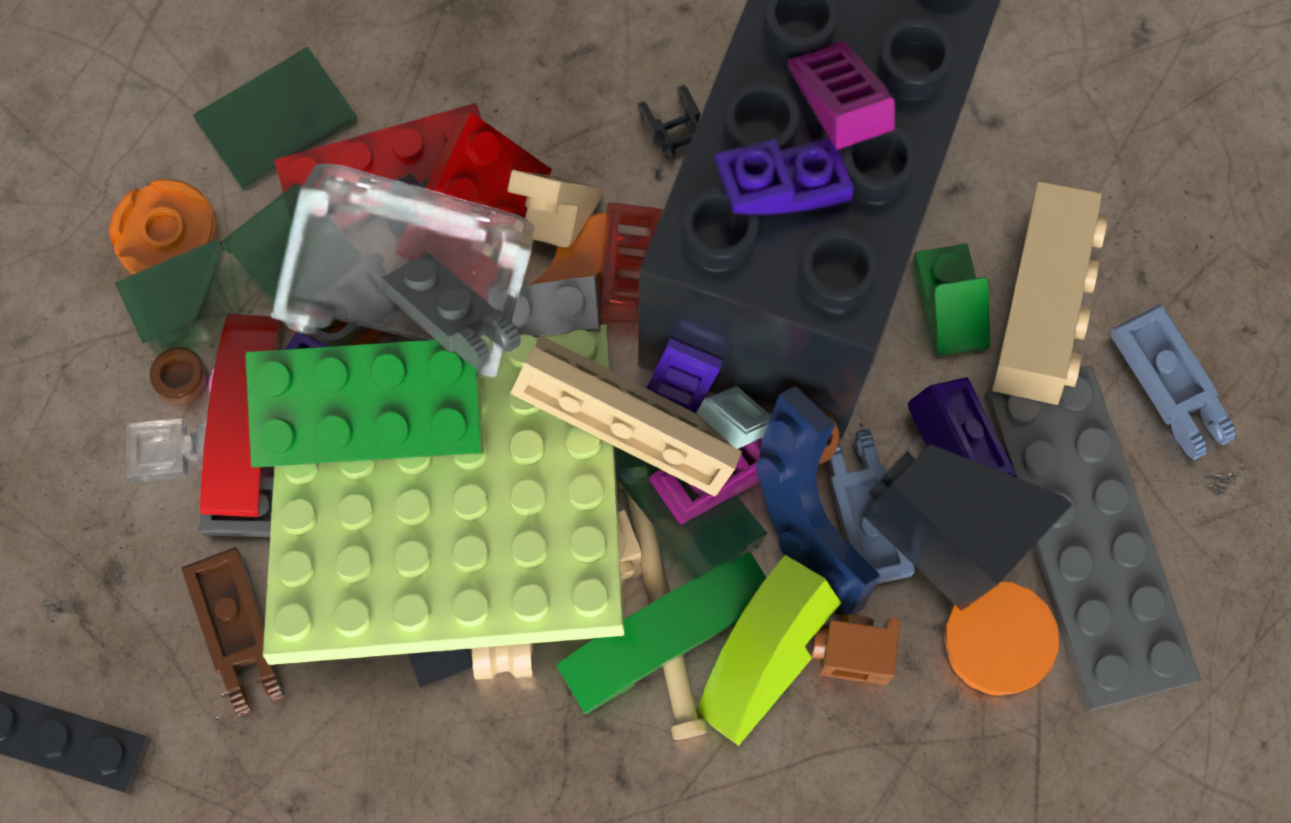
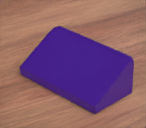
M968 377L929 385L909 400L908 409L927 447L931 444L1008 475H1016Z

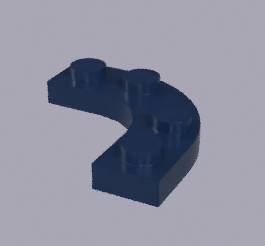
M794 386L781 393L778 397L761 442L756 472L761 481L767 510L779 535V546L782 553L825 578L841 602L838 609L844 615H855L864 609L881 575L840 535L824 511L818 495L816 475L819 460L835 423L797 386Z

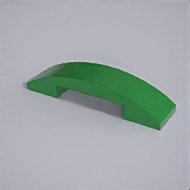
M749 551L696 577L623 620L624 636L594 638L557 663V669L584 715L589 714L633 688L637 681L728 627L734 628L741 614L765 581L766 576Z

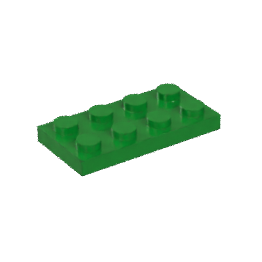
M437 340L245 352L251 467L484 454L479 369L476 370L475 367H472L470 363L468 364L456 352L451 354Z

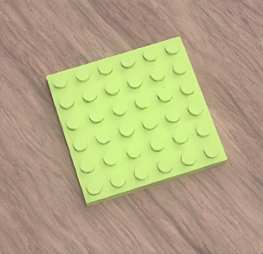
M607 324L600 325V331L575 330L569 334L543 336L611 370ZM486 335L480 337L488 346L490 356L492 357V362L479 370L484 454L274 467L263 656L269 665L624 636L615 447L510 394L529 353L539 337L519 335L521 344L510 352H505L504 349L497 346Z

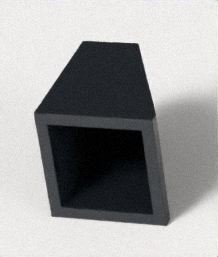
M930 444L916 459L906 452L884 474L883 478L868 492L876 501L863 516L962 611L997 586L1072 504L1062 495Z

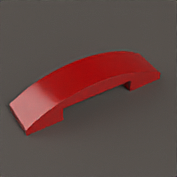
M227 314L218 346L208 406L201 477V514L259 517L265 467H251L245 352L280 350L283 328L282 317Z

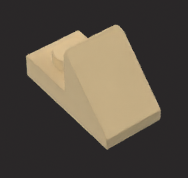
M512 170L507 192L527 196L525 206L528 208L523 227V235L525 237L561 247H569L573 244L601 200L604 188L558 176Z

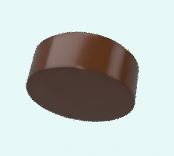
M182 347L168 349L158 355L152 363L150 369L151 384L159 396L168 403L175 405L191 403L204 393L208 385L209 374L207 367L198 354L190 349Z

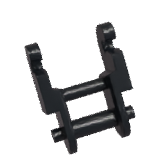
M684 84L677 87L680 100H684V115L662 123L660 119L654 118L645 101L637 104L639 114L644 116V124L653 143L661 141L660 151L661 153L666 152L670 159L676 158V149L690 144L701 114L688 88ZM684 123L687 124L690 132L670 139L667 130Z

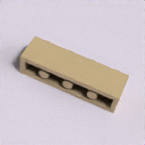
M1037 182L992 391L1058 405L1064 386L1075 387L1082 354L1072 352L1074 339L1084 340L1091 307L1081 305L1083 292L1093 293L1100 261L1090 260L1092 247H1102L1108 222L1107 216L1098 215L1102 193Z

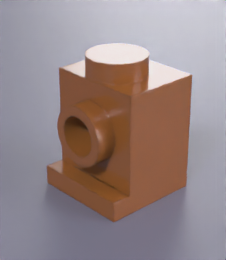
M845 614L840 616L839 621L830 620L828 625H822L813 636L811 651L812 658L821 659L819 675L887 685L895 676L901 619L889 617L883 627L880 628L874 627V620L872 618Z

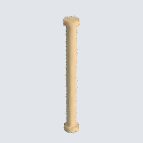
M636 468L616 475L618 489H622L625 492L633 532L641 549L640 564L650 604L670 591L646 489V484L650 482L649 472L646 468ZM683 654L663 666L676 723L675 726L671 727L673 740L690 738L707 732L705 720H698Z

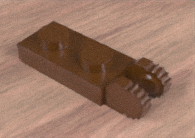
M233 547L181 567L215 671L223 678L236 714L240 716L251 711V698L237 669L255 662L262 677L263 689L272 700V703L286 698L276 665H269L263 656L265 623L240 551Z

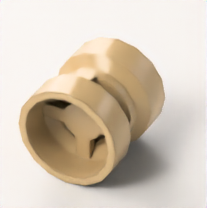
M533 643L472 648L475 680L493 679L497 673H504V671H509L515 678L533 677Z

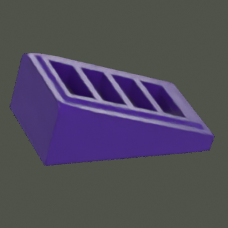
M670 338L643 387L697 413L720 370L723 360Z

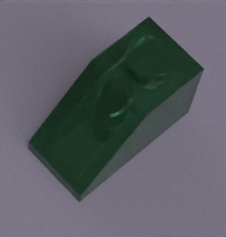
M220 239L213 240L114 282L143 344L156 340L160 349L191 336L187 326L199 321L226 252Z

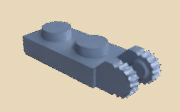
M1158 305L1113 328L1110 336L1167 425L1171 424L1174 438L1189 458L1195 460L1204 456L1207 452L1206 441L1189 415L1200 409L1202 422L1207 430L1210 431L1214 440L1223 445L1235 439L1237 435L1235 434L1236 430L1232 420L1229 419L1227 412L1217 398L1220 394L1163 306Z
M869 428L856 431L855 448L863 470L847 473L840 443H838L834 455L826 461L828 473L831 477L829 485L843 537L881 575L877 584L911 577L915 573L914 565L863 516L876 501L868 492L883 478L887 469L885 465L881 466L876 445Z

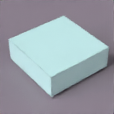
M737 386L705 398L696 413L736 449L762 438L771 417L768 412Z

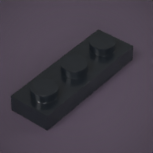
M0 691L1 755L131 794L151 738Z

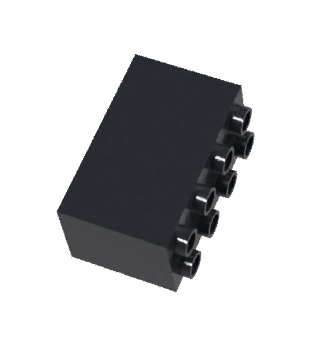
M747 0L639 269L638 367L652 371L669 339H676L723 360L720 370L708 390L709 392L717 394L737 386L766 412L772 414L779 395L797 386L818 408L824 409L834 417L839 430V438L843 439L876 355L1000 0ZM845 41L884 84L894 100V130L839 149L844 166L854 187L852 201L788 213L746 214L733 212L715 162V154L771 139H776L780 151L828 139V134L788 69V60ZM837 75V76H834V77H831V78L822 80V82H823V81H826V80H829V79H832V78H835V77H838V76H840V75Z

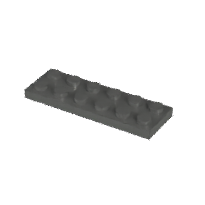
M1092 364L1080 367L1075 387L1064 386L1058 405L994 392L992 389H988L984 398L995 432L1016 473L1013 477L1062 495L1072 504L1033 546L1086 711L1089 712L1201 681Z

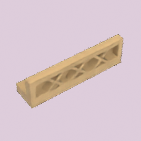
M541 335L529 353L510 393L715 497L735 470L742 451L731 445L696 413Z

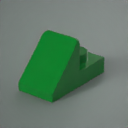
M968 243L915 252L913 265L936 358L989 349L991 346L989 284L986 277L976 278Z

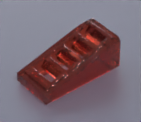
M613 202L608 203L599 276L602 318L639 322V297L614 295V291L639 294V279L615 276V269L639 272L661 217L662 209ZM618 224L647 228V234L642 236L618 233ZM617 247L645 250L644 257L616 253Z

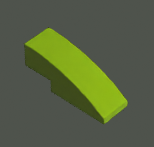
M784 555L761 584L724 644L708 678L696 711L702 720H705L706 723L738 746L810 662L812 657L805 648L806 644L841 604L825 578Z

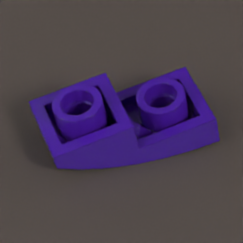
M830 138L780 151L776 139H771L715 154L717 168L735 213H788L852 201L854 187L844 166L839 149L836 150Z

